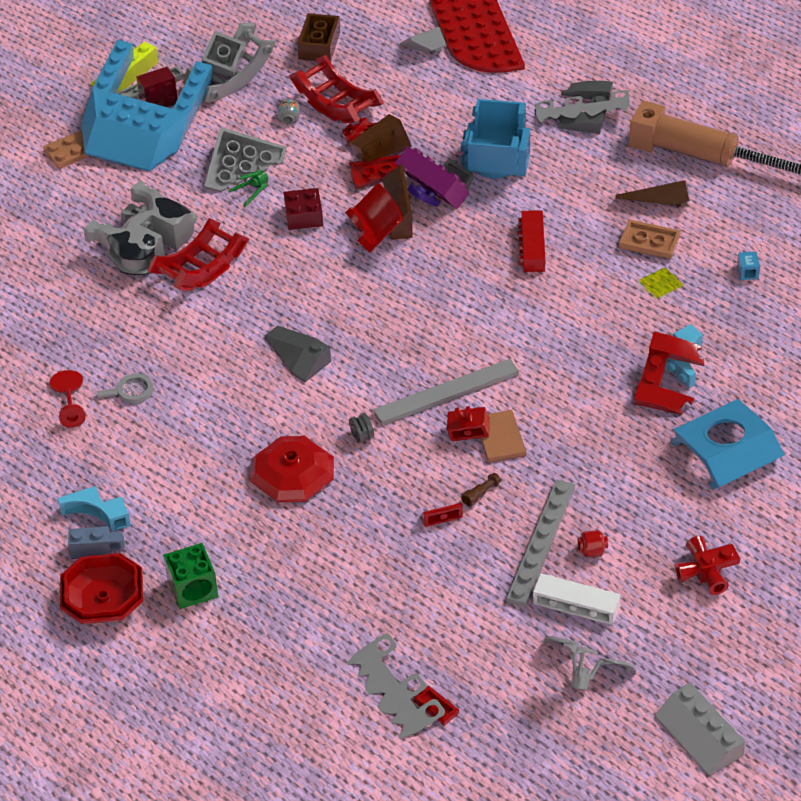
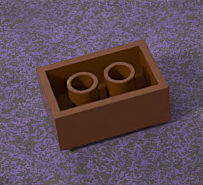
M307 13L298 41L299 59L315 61V59L326 55L331 62L341 32L340 16Z

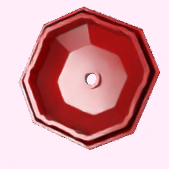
M280 436L251 458L250 482L278 503L306 502L334 480V456L306 436Z
M121 553L80 557L60 575V609L81 624L122 621L144 602L143 569Z

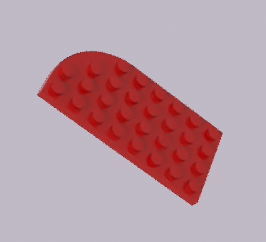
M429 0L448 50L456 61L470 69L488 73H503L525 69V63L497 0Z

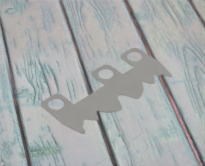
M614 91L611 93V100L586 104L582 103L581 96L569 97L565 99L564 107L554 108L552 100L540 101L536 104V116L542 123L548 117L557 119L560 115L576 118L582 111H585L590 116L596 115L604 109L609 112L615 108L626 111L630 103L629 91ZM623 92L625 96L617 98L615 94ZM570 99H579V102L575 104L568 103ZM544 102L550 103V106L546 108H541L539 105Z
M383 634L360 649L346 664L361 665L358 675H369L365 683V690L369 695L380 692L385 693L377 707L386 714H396L392 723L404 725L402 733L399 735V739L419 732L442 717L445 710L436 699L430 700L418 709L415 707L410 699L426 688V684L418 674H412L402 682H397L381 659L396 648V643L389 634ZM387 639L391 643L390 648L386 651H381L377 647L379 641ZM412 679L420 682V687L416 691H409L407 689V683ZM436 705L439 708V712L435 717H428L425 714L428 706Z

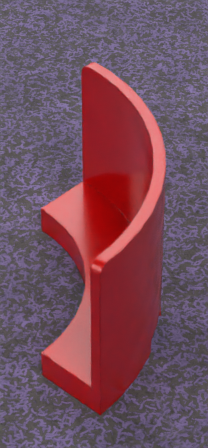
M377 183L355 207H350L345 212L356 228L361 229L358 241L369 253L402 221V214L397 204L380 183Z

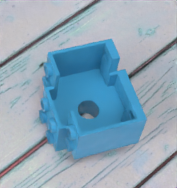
M478 99L472 111V116H475V119H473V123H468L467 130L463 132L464 141H461V151H463L461 164L469 172H476L490 179L503 178L509 175L526 176L530 157L531 129L526 128V103Z

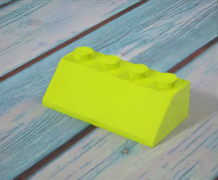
M143 42L133 49L134 58L117 92L129 87L137 80L136 76L145 74L159 62L157 47ZM97 78L90 83L92 86H94Z

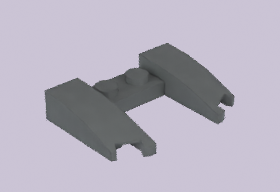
M583 81L571 83L567 90L561 92V95L570 97L581 96L585 99H592L591 103L609 101L613 92V82ZM604 109L593 116L586 112H581L576 118L560 115L554 120H560L561 123L558 124L559 129L600 134L607 110Z

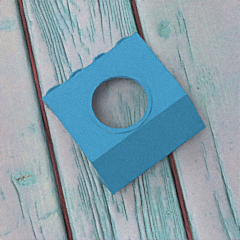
M739 399L675 428L676 437L670 439L673 446L684 443L705 464L713 480L709 482L712 490L784 456L772 428ZM722 423L737 424L745 432L739 441L731 444L716 443L708 437L707 433L712 426Z

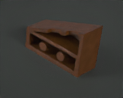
M391 114L385 116L350 142L355 156L365 162L404 150L407 146L412 147L401 120Z

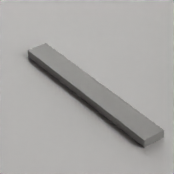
M508 359L375 408L374 415L380 424L384 426L518 376L519 370L512 360Z

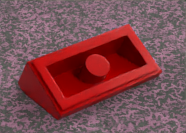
M458 503L423 512L421 519L424 527L462 518L463 505Z

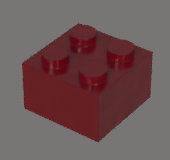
M167 66L136 76L139 100L163 107L176 104L178 100L176 81Z
M318 188L283 192L288 230L323 226V213Z

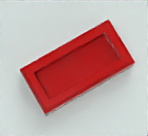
M429 685L414 697V702L420 707L432 699L438 700L445 710L444 715L437 719L443 726L459 714L458 708ZM430 705L425 711L432 717H435L439 712V708L436 705Z

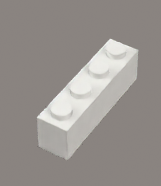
M541 573L533 591V604L613 625L620 607L621 594Z

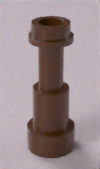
M497 473L489 474L488 480L484 483L478 484L471 490H466L461 494L462 502L468 507H472L486 493V490L493 485L495 487L501 482L500 476Z

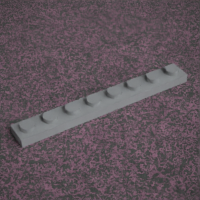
M556 479L507 595L506 602L527 607L575 490V484Z

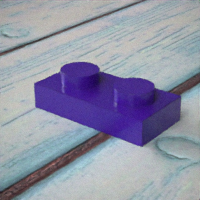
M410 184L407 188L416 198L435 207L441 202L436 198V193L430 189H425L421 185L416 187Z

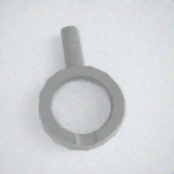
M130 374L119 381L117 388L97 391L98 399L119 396L122 401L129 404L142 403L153 394V384L146 375Z

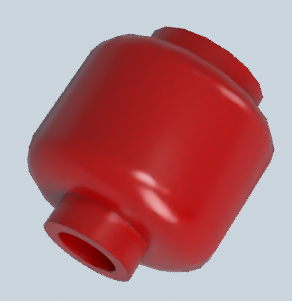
M600 530L583 531L581 537H578L579 553H583L585 557L602 556L605 548H608V538L603 536Z

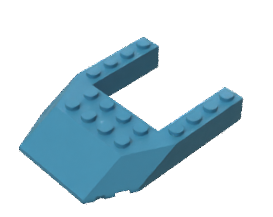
M117 40L92 88L81 122L84 151L89 156L150 172L158 164L166 161L165 158L169 155H174L178 152L203 100L207 87L212 81V65L196 61L174 108L163 107L116 94L134 58L133 44Z

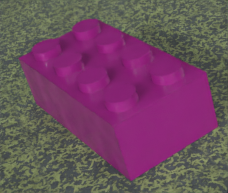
M407 146L395 162L397 166L403 165L404 173L427 190L430 189L436 193L437 197L455 209H458L470 194L466 189L467 185L453 172L450 174L444 166L435 164V161L429 156L424 157L423 153L417 148L413 150Z

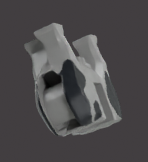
M140 180L131 187L132 201L142 202L146 205L141 204L140 207H137L131 203L121 212L122 223L124 224L122 228L113 227L110 223L107 225L99 224L95 220L84 228L85 241L91 242L95 240L106 246L115 266L122 273L130 275L148 274L147 270L154 256H165L163 244L176 251L180 249L182 244L190 240L194 233V224L197 221V216L193 211L176 201L163 197L159 191L145 186V183Z

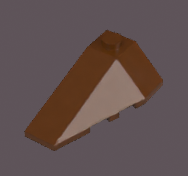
M686 180L615 195L616 199L676 205V208L687 206L686 202H690Z

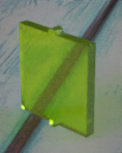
M666 267L639 279L647 288V291H650L657 299L683 286V283L676 278V275L672 274Z

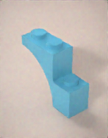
M692 324L673 333L674 337L695 343L702 348L703 335ZM668 359L666 364L667 370L673 372L679 382L685 384L688 388L695 386L696 372L692 369L690 363Z
M96 486L57 498L62 516L73 513L93 515L103 520L111 531L131 526L129 513L122 497L102 503Z

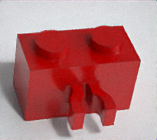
M466 406L464 410H459V407H457L455 411H449L447 414L446 430L451 441L489 437L490 417L485 407L470 408V406Z

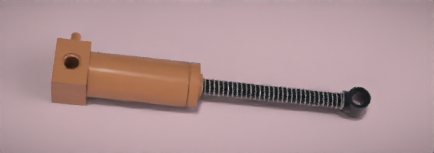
M643 100L630 121L629 147L651 153L656 146L728 167L734 158L738 157L739 159H747L746 161L749 160V162L752 161V163L757 162L758 164H765V166L768 165L771 168L781 169V171L792 172L794 175L796 173L801 175L800 163H794L791 160L787 161V159L784 160V158L781 159L778 156L765 155L762 152L758 153L759 151L755 152V150L752 151V149L749 150L746 147L744 149L743 147L740 148L738 146L739 136L737 134L665 115L666 106Z

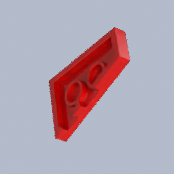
M400 155L381 157L369 162L363 160L349 162L355 190L385 179L398 167L395 162Z

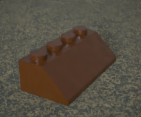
M399 165L383 179V187L391 195L402 214V221L390 233L391 240L413 238L412 210L404 167Z

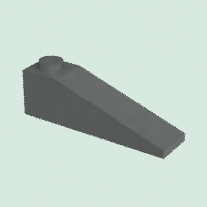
M276 326L265 335L266 340L279 354L283 363L285 362L288 366L289 371L304 382H307L331 363L330 347L317 338L281 326Z

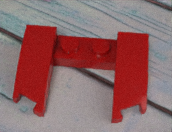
M654 331L642 378L634 397L635 405L682 415L683 411L681 408L686 402L692 405L694 398L660 387L668 359L704 366L705 361L700 359L698 354L701 346L678 337Z

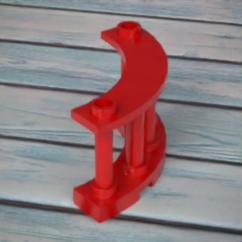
M326 55L315 59L318 65L305 73L299 70L289 75L300 94L304 93L309 99L307 102L315 110L333 121L340 120L345 124L354 123L360 119L357 114L365 108L384 104L381 95L376 89H361L343 78L333 67ZM322 70L328 81L314 88L308 78ZM333 85L341 91L330 99L320 94ZM346 96L353 99L346 105L336 103Z
M209 218L203 229L189 245L179 252L168 256L155 255L147 271L153 274H166L176 280L173 287L179 290L190 291L195 287L202 288L212 283L230 268V262L234 257L238 258L249 238L236 232L231 236L219 229L220 222ZM214 235L229 242L221 253L207 245ZM201 251H204L215 257V259L209 264H205L194 257ZM188 262L199 269L188 271L182 266Z

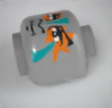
M291 99L281 101L278 108V119L284 124H293L298 121L300 105Z

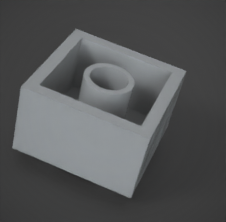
M214 31L202 57V63L212 65V71L232 78L235 76L245 54L246 43Z

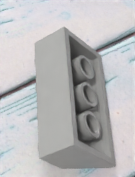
M691 682L674 691L655 714V718L708 776L713 775L744 755V739Z

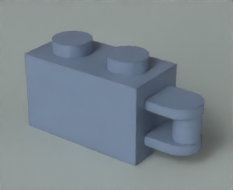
M109 526L68 529V548L71 559L111 554V551L122 550L125 547L124 535L121 532H110Z

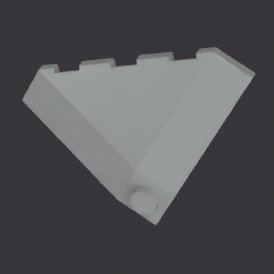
M221 127L204 188L221 192L229 185L238 184L246 180H241L240 176L254 173L258 170L266 171L268 167L274 164L283 163L287 147Z

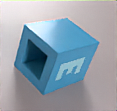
M756 251L738 253L737 268L740 280L759 279L760 264Z

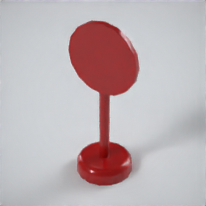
M73 370L57 372L50 378V387L56 392L66 393L68 403L59 411V421L68 428L80 426L85 421L86 414L80 405L72 403L71 392L82 386L83 376Z

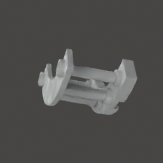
M240 23L233 38L245 42L246 46L251 40L258 46V49L253 57L245 51L243 58L249 63L241 71L237 69L235 76L227 81L221 79L218 76L219 73L212 71V80L217 85L207 87L203 101L213 102L220 100L248 84L266 63L273 51L275 41L260 40L254 35L255 24ZM193 67L187 68L182 82L184 85Z

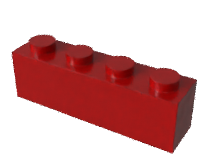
M543 210L521 211V218H518V229H522L518 231L519 241H522L519 242V253H523V255H520V266H523L524 272H545Z

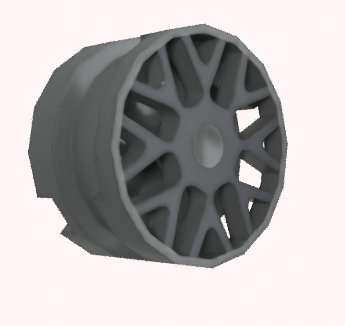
M366 413L359 414L357 418L355 416L349 418L350 429L357 443L364 442L365 439L374 438L373 426Z

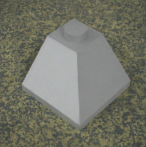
M436 27L412 36L401 42L400 45L424 53L432 51L435 54L442 51L441 48L446 43L440 27Z

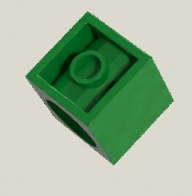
M203 543L163 555L167 580L179 610L219 597L215 571Z

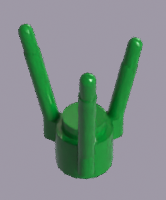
M258 170L254 173L240 176L241 180L250 178V180L229 189V192H232L250 183L253 187H259L243 204L244 207L267 187L268 176L264 171Z

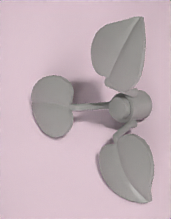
M545 636L543 644L563 642L565 643L563 647L572 653L573 678L571 687L588 690L590 679L594 680V675L600 665L619 664L636 674V668L630 663L600 658L592 672L589 673L590 669L583 668L584 653L598 655L597 651L587 647H578L580 646L579 643L561 637ZM577 654H580L579 666H577L576 662Z

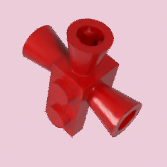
M703 536L692 537L687 541L686 548L694 556L693 562L675 563L674 569L678 581L682 583L697 576L700 584L707 582L710 594L719 595L725 592L729 584L722 577L720 571L722 568L740 564L741 559L734 545L728 544L707 550Z

